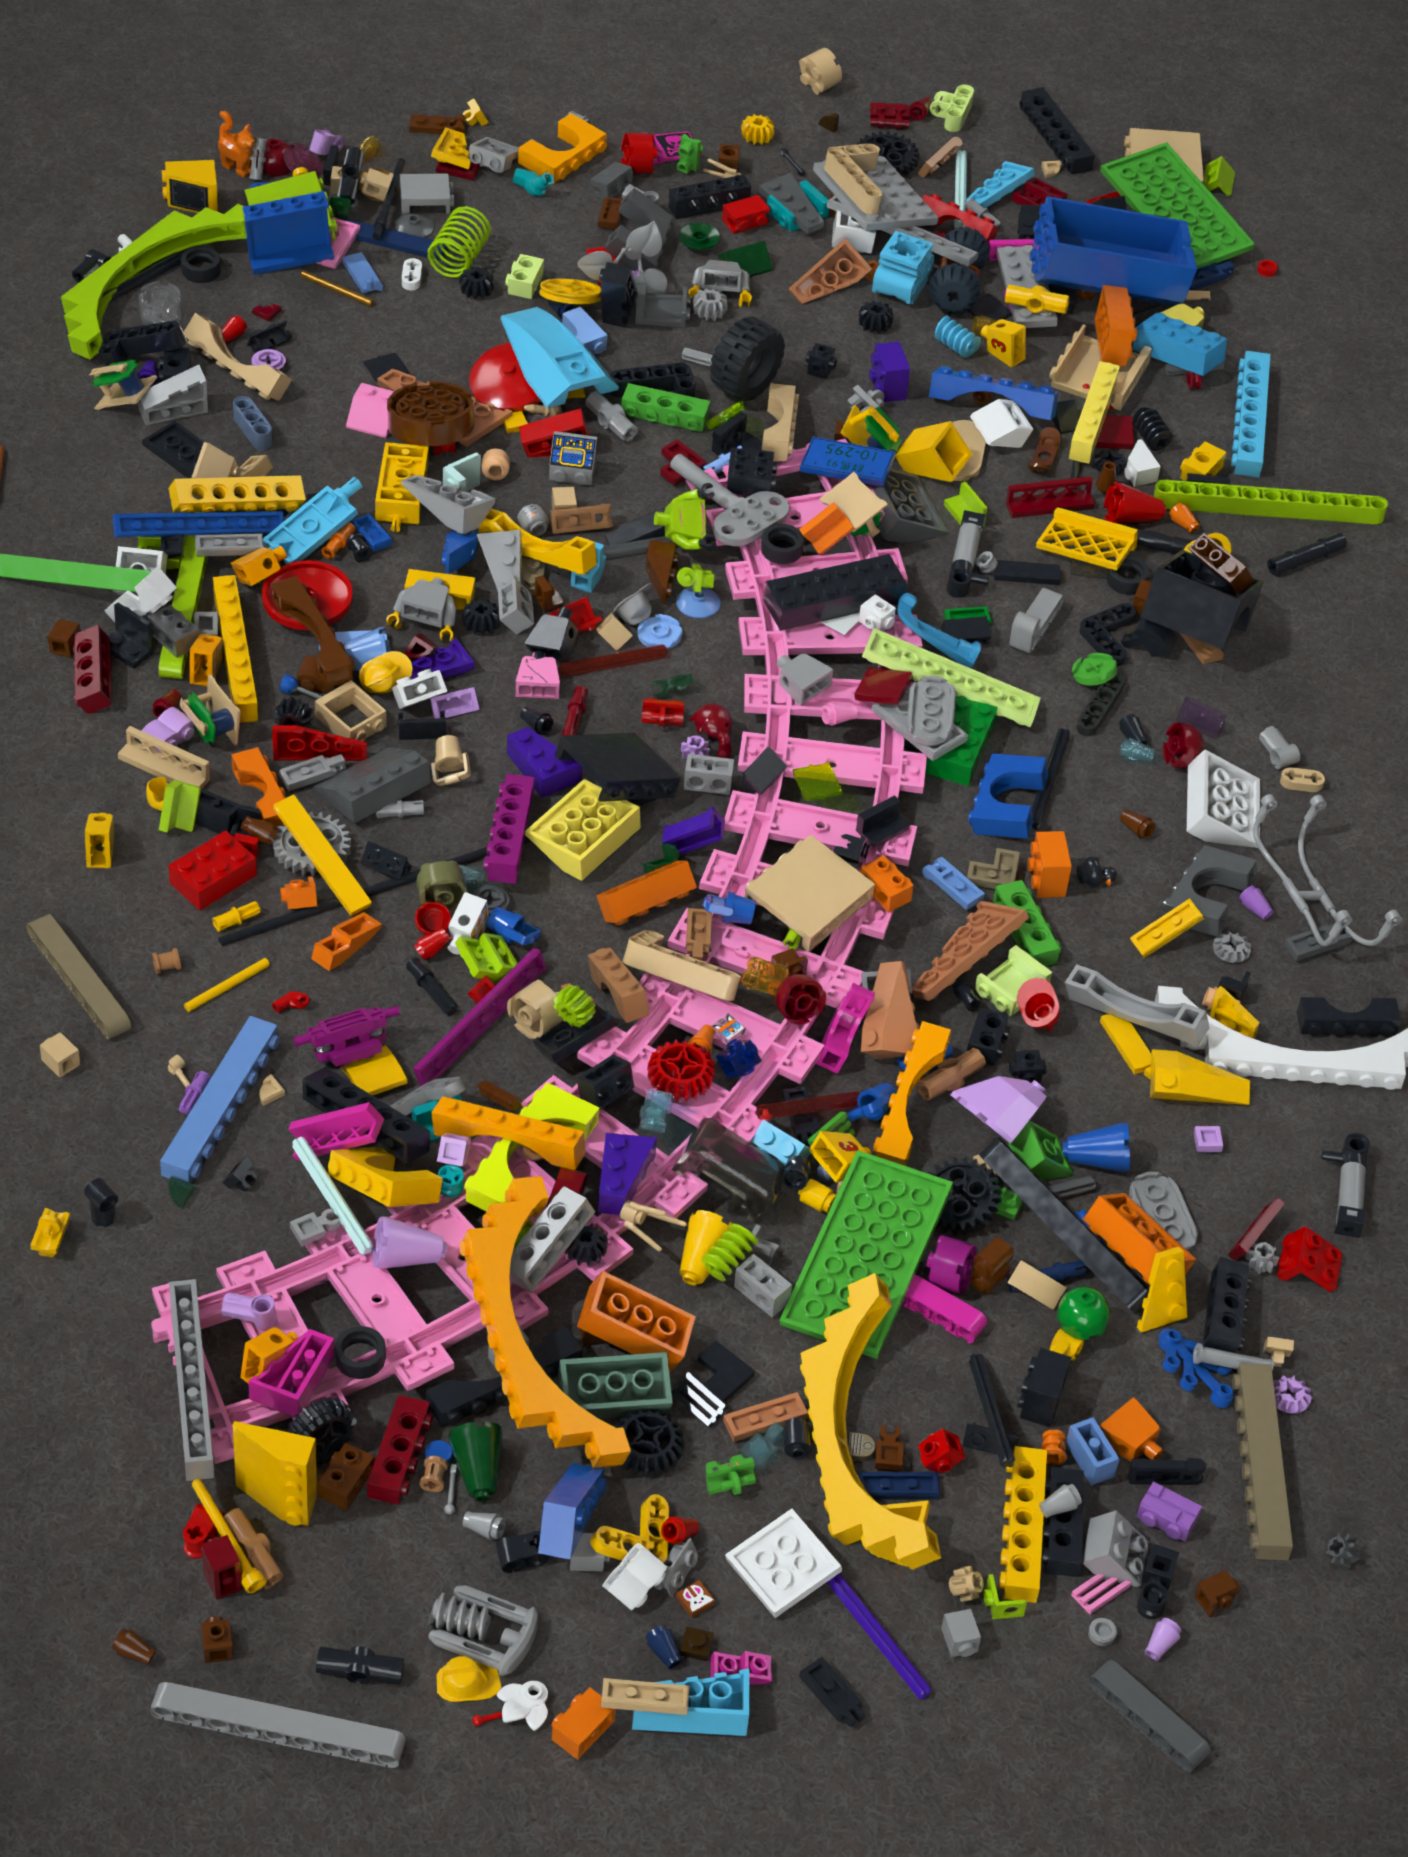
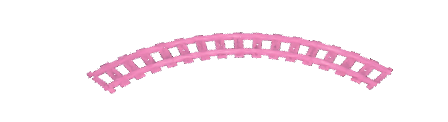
M846 439L837 440L840 442L848 443ZM809 444L806 445V448L793 449L792 454L787 456V462L778 461L777 473L772 475L779 476L800 471V465ZM729 465L722 468L726 475L724 479H718L712 468L703 470L727 488ZM817 475L826 492L785 498L790 508L788 518L783 524L800 529L828 507L819 498L843 481V479ZM686 480L691 490L698 489L692 483ZM871 485L866 486L875 494ZM734 494L737 497L744 498L741 494ZM723 507L705 510V519L712 535H714L713 526L715 518L725 511ZM883 510L881 511V512L883 513V515L880 517V521H881L882 518L885 516V513H884ZM791 516H797L799 519L793 520ZM849 533L846 536L852 552L801 556L800 559L790 564H776L767 560L761 552V536L747 545L739 546L744 561L728 562L725 564V571L733 600L755 598L759 617H739L738 625L742 655H765L766 675L745 674L744 713L767 714L765 734L743 732L738 771L744 772L767 747H770L783 760L787 768L762 795L757 792L756 794L732 791L725 815L724 830L744 834L737 855L716 849L713 850L701 878L699 889L720 894L719 897L726 898L728 891L745 897V887L752 879L756 880L766 867L773 866L761 862L768 839L796 844L798 841L805 840L809 835H812L822 844L826 845L827 848L834 851L835 846H842L847 849V844L851 843L847 839H843L841 835L848 834L858 838L861 837L856 831L857 814L779 799L783 777L876 788L873 806L894 795L898 798L899 791L923 794L927 756L923 753L904 751V737L872 711V705L875 703L855 700L854 693L861 680L832 678V684L829 688L801 706L779 683L781 668L777 666V661L782 655L789 657V655H800L802 653H863L872 630L858 621L845 635L821 622L780 631L763 601L765 581L890 554L907 583L908 577L899 549L876 550L874 541L868 534L854 537ZM715 537L717 546L726 545ZM895 615L894 625L884 632L922 648L921 637L911 631L902 622L899 615ZM832 635L834 639H827L826 636ZM878 664L879 669L889 670L887 667ZM828 703L855 705L858 711L856 719L881 720L880 748L789 737L790 715L822 717V708L827 706ZM833 762L836 764V767H829L828 763ZM910 825L907 831L876 847L870 846L866 862H859L857 871L861 872L862 866L883 855L894 864L909 866L917 826ZM874 898L832 932L821 956L800 948L795 950L799 957H807L806 975L815 978L826 992L825 1005L837 1009L852 983L862 985L861 972L863 971L846 965L859 934L884 939L894 910L888 913ZM686 908L668 939L667 947L692 957L693 954H687L686 950L688 908ZM712 913L709 955H703L702 961L716 964L778 987L783 979L771 963L772 955L789 950L787 946H784L783 942L733 925L734 923L721 922L722 915ZM646 972L639 983L646 993L649 1016L638 1019L627 1033L615 1026L583 1046L578 1051L577 1058L591 1067L596 1066L612 1054L629 1061L634 1081V1088L631 1090L697 1127L669 1156L656 1148V1156L646 1170V1175L639 1183L637 1192L632 1199L637 1204L652 1208L656 1207L659 1210L665 1211L667 1216L677 1219L708 1188V1184L694 1175L692 1171L721 1142L743 1154L752 1144V1140L762 1121L765 1120L771 1123L772 1116L755 1107L754 1104L778 1074L801 1084L819 1059L824 1045L805 1036L817 1018L816 1015L809 1018L810 1022L807 1024L796 1025L790 1023L785 1018L780 1025L728 1000L720 999ZM730 1015L744 1027L730 1039H727L715 1029L713 1044L753 1062L730 1092L712 1082V1086L710 1089H707L705 1095L699 1094L696 1100L689 1097L687 1102L684 1098H679L676 1102L674 1097L671 1096L666 1099L665 1093L658 1094L657 1088H652L651 1081L648 1080L647 1065L652 1052H656V1049L652 1048L651 1045L668 1024H672L695 1035L703 1025L707 1024L713 1027V1025L728 1023L726 1017ZM554 1075L538 1088L541 1090L548 1082L580 1098L578 1084L571 1088ZM536 1091L520 1103L522 1104L520 1111L523 1107L529 1106ZM602 1109L599 1110L598 1125L586 1141L584 1140V1157L601 1169L606 1133L639 1136ZM478 1135L471 1140L468 1160L463 1165L467 1169L463 1173L464 1186L469 1176H474L478 1171L481 1161L490 1156L495 1143L501 1141L503 1137ZM522 1145L519 1146L508 1161V1168L513 1178L542 1176L548 1197H550L556 1181L534 1161L527 1159L522 1152ZM463 1187L460 1195L451 1198L440 1194L439 1203L397 1207L384 1205L392 1214L390 1218L443 1237V1242H447L445 1258L441 1257L440 1261L436 1264L470 1302L433 1322L425 1323L387 1268L379 1269L373 1267V1250L365 1255L360 1254L340 1222V1227L337 1230H325L324 1238L305 1245L311 1255L276 1270L266 1251L216 1268L217 1277L224 1289L198 1297L200 1328L204 1329L234 1319L222 1316L221 1314L222 1302L225 1294H228V1292L249 1297L266 1294L273 1298L277 1316L276 1323L271 1328L276 1327L285 1334L293 1331L298 1337H301L308 1329L291 1297L330 1281L360 1325L371 1327L382 1335L386 1345V1360L384 1367L378 1374L365 1379L350 1378L341 1373L337 1366L331 1369L328 1368L305 1408L310 1406L311 1401L317 1403L321 1397L326 1400L329 1396L334 1399L339 1398L347 1405L345 1396L394 1374L408 1392L453 1370L454 1362L445 1349L486 1327L481 1322L479 1302H476L474 1299L472 1279H469L467 1276V1263L459 1259L461 1255L460 1241L463 1239L467 1229H475L459 1211L470 1204L466 1202V1190ZM544 1209L542 1212L535 1213L527 1224L532 1227L536 1219L544 1212ZM603 1213L598 1217L593 1215L585 1225L589 1226L593 1222L595 1228L602 1227L603 1234L607 1235V1253L601 1257L599 1263L592 1261L589 1267L587 1263L582 1262L578 1266L577 1260L569 1261L568 1254L564 1252L533 1293L510 1281V1295L517 1324L522 1330L548 1315V1307L537 1295L573 1270L578 1268L594 1281L602 1271L611 1272L633 1255V1248L619 1237L628 1229L624 1227L625 1221L620 1219V1215ZM377 1224L364 1230L373 1243V1248H376L374 1235ZM168 1283L152 1288V1295L161 1318L153 1320L151 1325L154 1343L169 1339L168 1350L171 1353L175 1349ZM378 1298L382 1299V1301L376 1303L372 1299ZM241 1320L250 1339L271 1329H259L253 1322ZM203 1350L209 1419L213 1418L215 1428L210 1429L212 1454L215 1464L234 1459V1421L266 1427L291 1417L293 1421L295 1420V1417L249 1399L224 1406ZM376 1350L352 1359V1361H367L376 1355ZM173 1356V1365L176 1366L175 1356Z

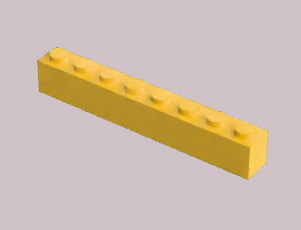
M236 576L213 577L216 612H218L220 637L223 639L222 649L231 701L241 710L240 723L258 721L257 698Z

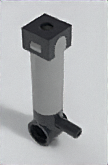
M964 510L946 587L947 593L953 597L960 598L967 595L970 582L988 585V576L972 573L985 514Z
M1352 1133L1346 1137L1341 1153L1323 1150L1321 1154L1322 1160L1341 1163L1338 1212L1335 1219L1334 1234L1360 1238L1364 1226L1365 1210L1363 1207L1367 1153L1370 1146L1368 1138L1360 1133Z

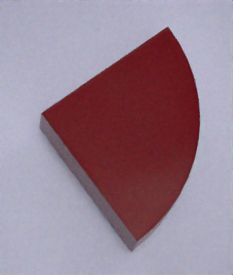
M276 304L264 307L258 305L252 309V314L270 322L282 310L281 306Z

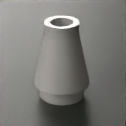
M1064 1484L1047 1499L1039 1503V1507L1043 1515L1048 1518L1052 1515L1077 1509V1505L1081 1504L1082 1500L1073 1484L1068 1486Z
M467 1511L464 1515L463 1527L491 1541L501 1539L505 1531L506 1520L500 1517V1514Z

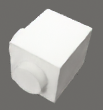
M875 594L861 605L859 622L868 629L873 630L875 628L884 632L894 625L896 608Z

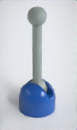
M286 674L281 681L279 690L286 694L299 691L316 699L323 697L299 687L297 679L289 674Z

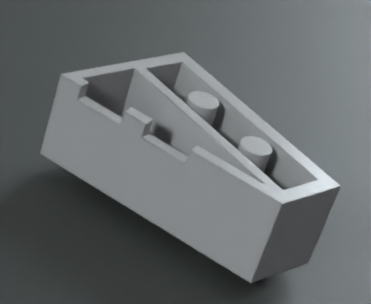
M200 365L154 385L145 392L138 401V409L145 425L208 413L207 381Z

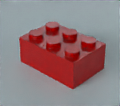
M226 830L168 865L170 884L198 910L204 909L257 876L256 857Z

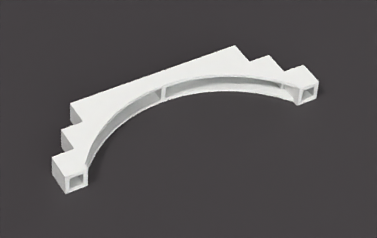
M1158 986L1155 1002L1163 1004L1186 1003L1197 1007L1183 994L1182 988ZM1207 1015L1210 1028L1199 1046L1180 1040V1047L1189 1048L1191 1050L1205 1049V1063L1241 1077L1256 1076L1265 1079L1312 1081L1313 1083L1326 1082L1338 1085H1360L1365 1088L1371 1086L1384 1087L1393 1090L1402 1088L1406 1076L1405 1067H1408V1028L1389 1039L1365 1047L1341 1051H1303L1284 1048L1247 1037Z

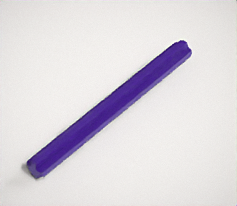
M841 1573L827 1581V1584L915 1695L921 1700L928 1697L932 1691L931 1686Z

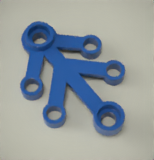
M1162 1330L1159 1334V1346L1165 1351L1163 1368L1171 1373L1177 1371L1181 1363L1180 1359L1176 1357L1177 1352L1183 1359L1180 1386L1186 1391L1194 1390L1198 1382L1194 1375L1195 1372L1212 1390L1210 1395L1211 1402L1219 1408H1227L1234 1397L1233 1389L1227 1384H1220L1207 1369L1227 1376L1231 1373L1232 1368L1202 1362L1194 1364L1193 1354L1189 1350L1194 1351L1198 1342L1183 1338L1177 1330Z

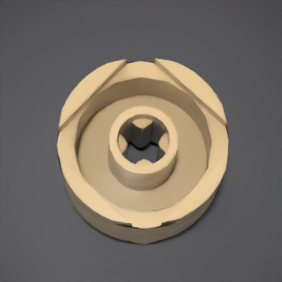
M827 48L819 49L799 60L802 73L800 80L805 85L809 84L816 95L835 86L842 80L841 67L839 64L836 66L834 62L836 57Z
M536 980L510 998L507 1003V1010L510 1017L514 1016L517 1022L514 1026L517 1030L528 1038L535 1039L560 1024L563 1018L557 1015L558 1011L553 1007L555 1004L553 999L558 992H554L541 980Z

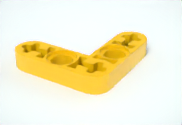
M653 1494L642 1503L640 1536L609 1526H601L590 1538L592 1548L599 1554L622 1561L628 1553L623 1543H629L632 1547L640 1543L648 1551L653 1549V1555L664 1563L668 1555V1542L662 1537L661 1527L669 1518V1505L662 1496ZM649 1526L658 1530L659 1537H655L650 1533Z

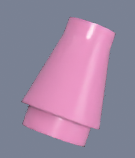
M828 703L827 706H823L821 714L825 724L834 726L851 719H856L858 711L855 705Z

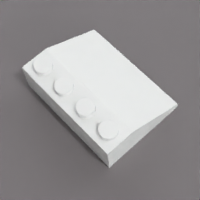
M1204 750L1188 765L1187 832L1205 842L1258 848L1254 840L1253 827L1256 820L1255 817L1260 810V779L1215 754Z

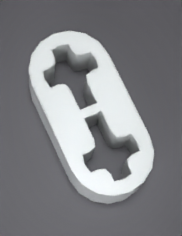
M411 258L407 259L403 265L402 287L406 290H416L420 287L422 262Z

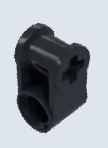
M541 1531L508 1536L496 1543L499 1562L504 1573L541 1566L549 1561V1555L539 1554V1549H536L539 1548Z

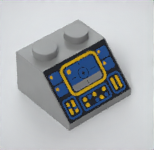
M554 431L549 480L592 486L596 466L597 437Z

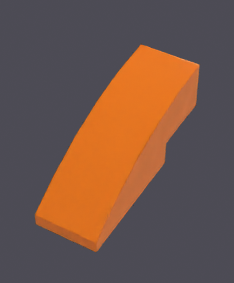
M363 912L333 927L330 936L315 943L311 959L328 971H331L364 946L381 929L382 924Z

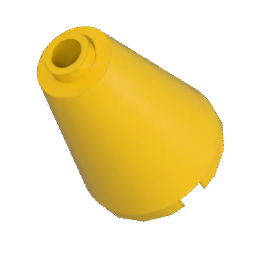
M698 1210L695 1215L694 1213L691 1214L679 1271L685 1283L695 1286L702 1284L710 1273L703 1265L702 1257L704 1254H709L708 1250L715 1246V1242L718 1239H722V1234L728 1231V1227L733 1223L730 1222L727 1225L722 1222V1216L709 1211Z

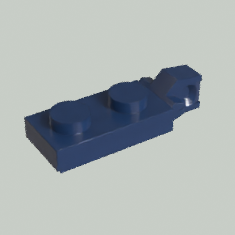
M1231 261L1222 264L1212 263L1197 269L1189 290L1192 291L1233 275V263Z

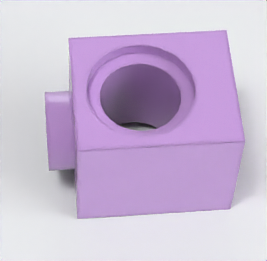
M450 1133L442 1135L437 1162L457 1166L465 1165L468 1160L471 1138Z

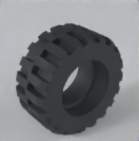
M744 317L742 320L736 321L734 326H730L727 333L721 337L719 345L715 348V354L712 355V365H710V378L713 385L742 402L755 399L757 395H761L764 392L765 388L769 387L770 382L777 375L776 372L782 364L781 360L784 358L785 353L783 351L785 349L784 338L779 330L756 317Z

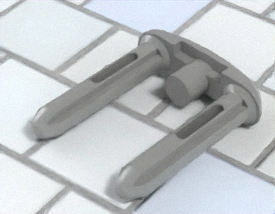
M466 1585L456 1586L453 1594L459 1601L462 1602L463 1599H466L467 1604L471 1606L474 1602H477V1608L483 1609L487 1605L489 1613L523 1626L520 1632L505 1628L500 1644L509 1647L506 1654L444 1630H432L429 1633V1640L435 1646L461 1656H466L476 1662L499 1670L500 1676L512 1673L524 1660L535 1639L539 1618L538 1611L535 1607L527 1609Z

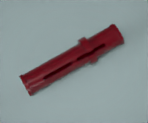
M576 686L574 688L572 700L568 703V715L562 736L577 734L581 716L586 710L585 702L589 693L588 689L584 686Z

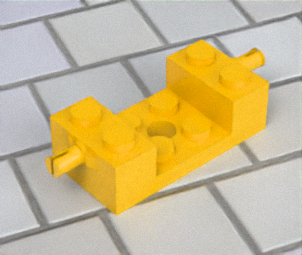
M385 442L375 500V520L392 522L391 530L395 532V528L396 532L400 531L401 523L419 524L422 503L401 484V480L415 475L427 477L429 446Z

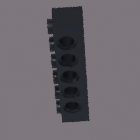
M1044 87L1022 91V97L1019 102L1021 111H1024L1029 121L1035 125L1037 132L1044 137L1046 144L1050 145L1055 156L1059 157L1062 161L1063 167L1067 168L1071 175L1093 170L1095 154Z
M327 1067L303 1078V1100L324 1113L370 1102L384 1118L377 1139L373 1143L406 1164L430 1152V1130ZM370 1129L363 1135L369 1134Z

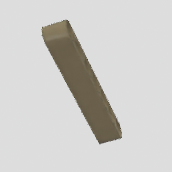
M47 914L27 923L26 928L30 938L35 939L33 942L43 955L46 954L45 958L55 971L58 970L57 974L67 987L70 986L69 990L79 1003L82 1002L81 1006L91 1019L94 1018L93 1022L102 1034L107 1035L105 1038L109 1040L129 1031L131 1023L127 1014L53 916Z

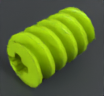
M731 1224L728 1227V1231L722 1234V1239H718L715 1242V1246L708 1250L709 1254H704L702 1257L703 1265L713 1277L720 1281H725L726 1279L722 1272L731 1275L732 1270L729 1265L737 1268L739 1263L735 1258L744 1260L745 1255L742 1250L750 1253L752 1248L748 1243L757 1245L759 1243L758 1239L746 1228L738 1224Z

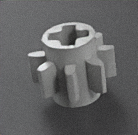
M1264 1242L1254 1243L1251 1250L1247 1251L1245 1259L1250 1261L1249 1268H1253L1258 1274H1261V1272L1266 1271L1272 1273L1273 1266H1277L1279 1257L1275 1256L1276 1248Z

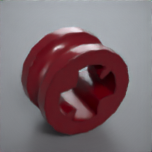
M1188 371L1186 375L1189 390L1194 387L1200 389L1202 385L1201 375L1192 371Z

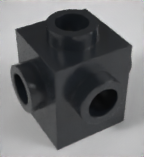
M815 343L812 351L809 350L806 355V362L808 363L807 374L827 379L831 370H834L837 364V358L835 357L836 348Z
M1039 1050L1015 1051L1013 1062H1009L1010 1076H1013L1014 1079L1027 1080L1030 1083L1035 1080L1041 1084L1042 1075L1046 1074V1062L1044 1059L1041 1060Z

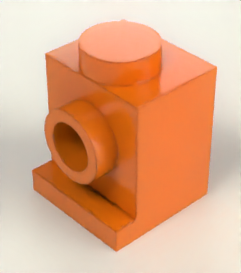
M308 877V882L300 879L292 880L290 884H284V887L280 888L281 901L286 902L288 909L317 906L313 877Z

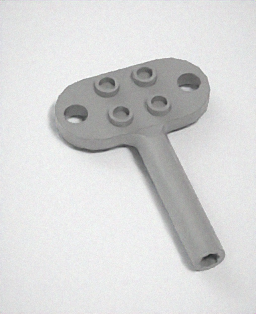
M677 454L671 461V468L699 490H701L705 483L713 485L705 493L714 492L715 495L711 499L725 509L715 518L713 531L715 537L726 545H747L760 538L768 527L775 524H783L788 518L789 503L778 493L761 491L747 498H740L684 455Z

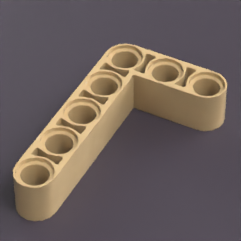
M874 144L828 148L824 170L864 213L877 214L879 212L882 191L863 171L876 169L880 148Z
M644 930L629 938L622 961L626 965L720 999L734 1001L741 979L739 974L662 947L664 936L654 931Z

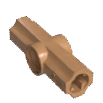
M972 1048L957 1058L943 1060V1062L938 1064L936 1071L919 1080L916 1085L918 1093L924 1100L930 1101L946 1090L952 1091L961 1088L965 1084L964 1079L983 1069V1066L986 1064L985 1057L980 1053L979 1049Z
M239 1508L233 1509L224 1515V1520L252 1568L260 1570L267 1582L264 1589H268L280 1582L284 1575L270 1554V1542L266 1535L263 1533L257 1534L243 1511Z

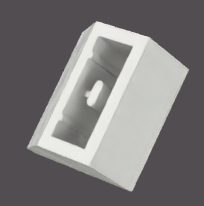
M998 399L972 413L970 416L975 427L980 431L989 446L1020 448L1033 431L1032 426L1013 400Z

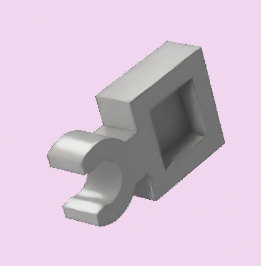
M327 1209L319 1217L312 1212L290 1221V1229L302 1247L324 1238L325 1230H337L340 1227L339 1218L333 1221L328 1220L334 1217V1210Z

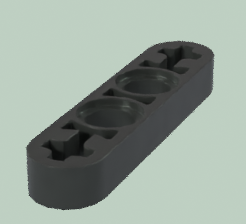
M1116 674L1108 682L1099 685L1078 718L1076 729L1079 734L1092 736L1097 732L1123 690L1125 681L1121 675ZM1100 696H1107L1110 700H1102ZM1091 710H1099L1101 714H1093ZM1090 720L1091 725H1088V727H1086L1088 721Z

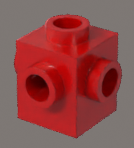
M943 1428L936 1433L930 1434L927 1439L918 1444L921 1453L920 1460L924 1467L939 1474L950 1471L953 1466L966 1458L959 1436Z

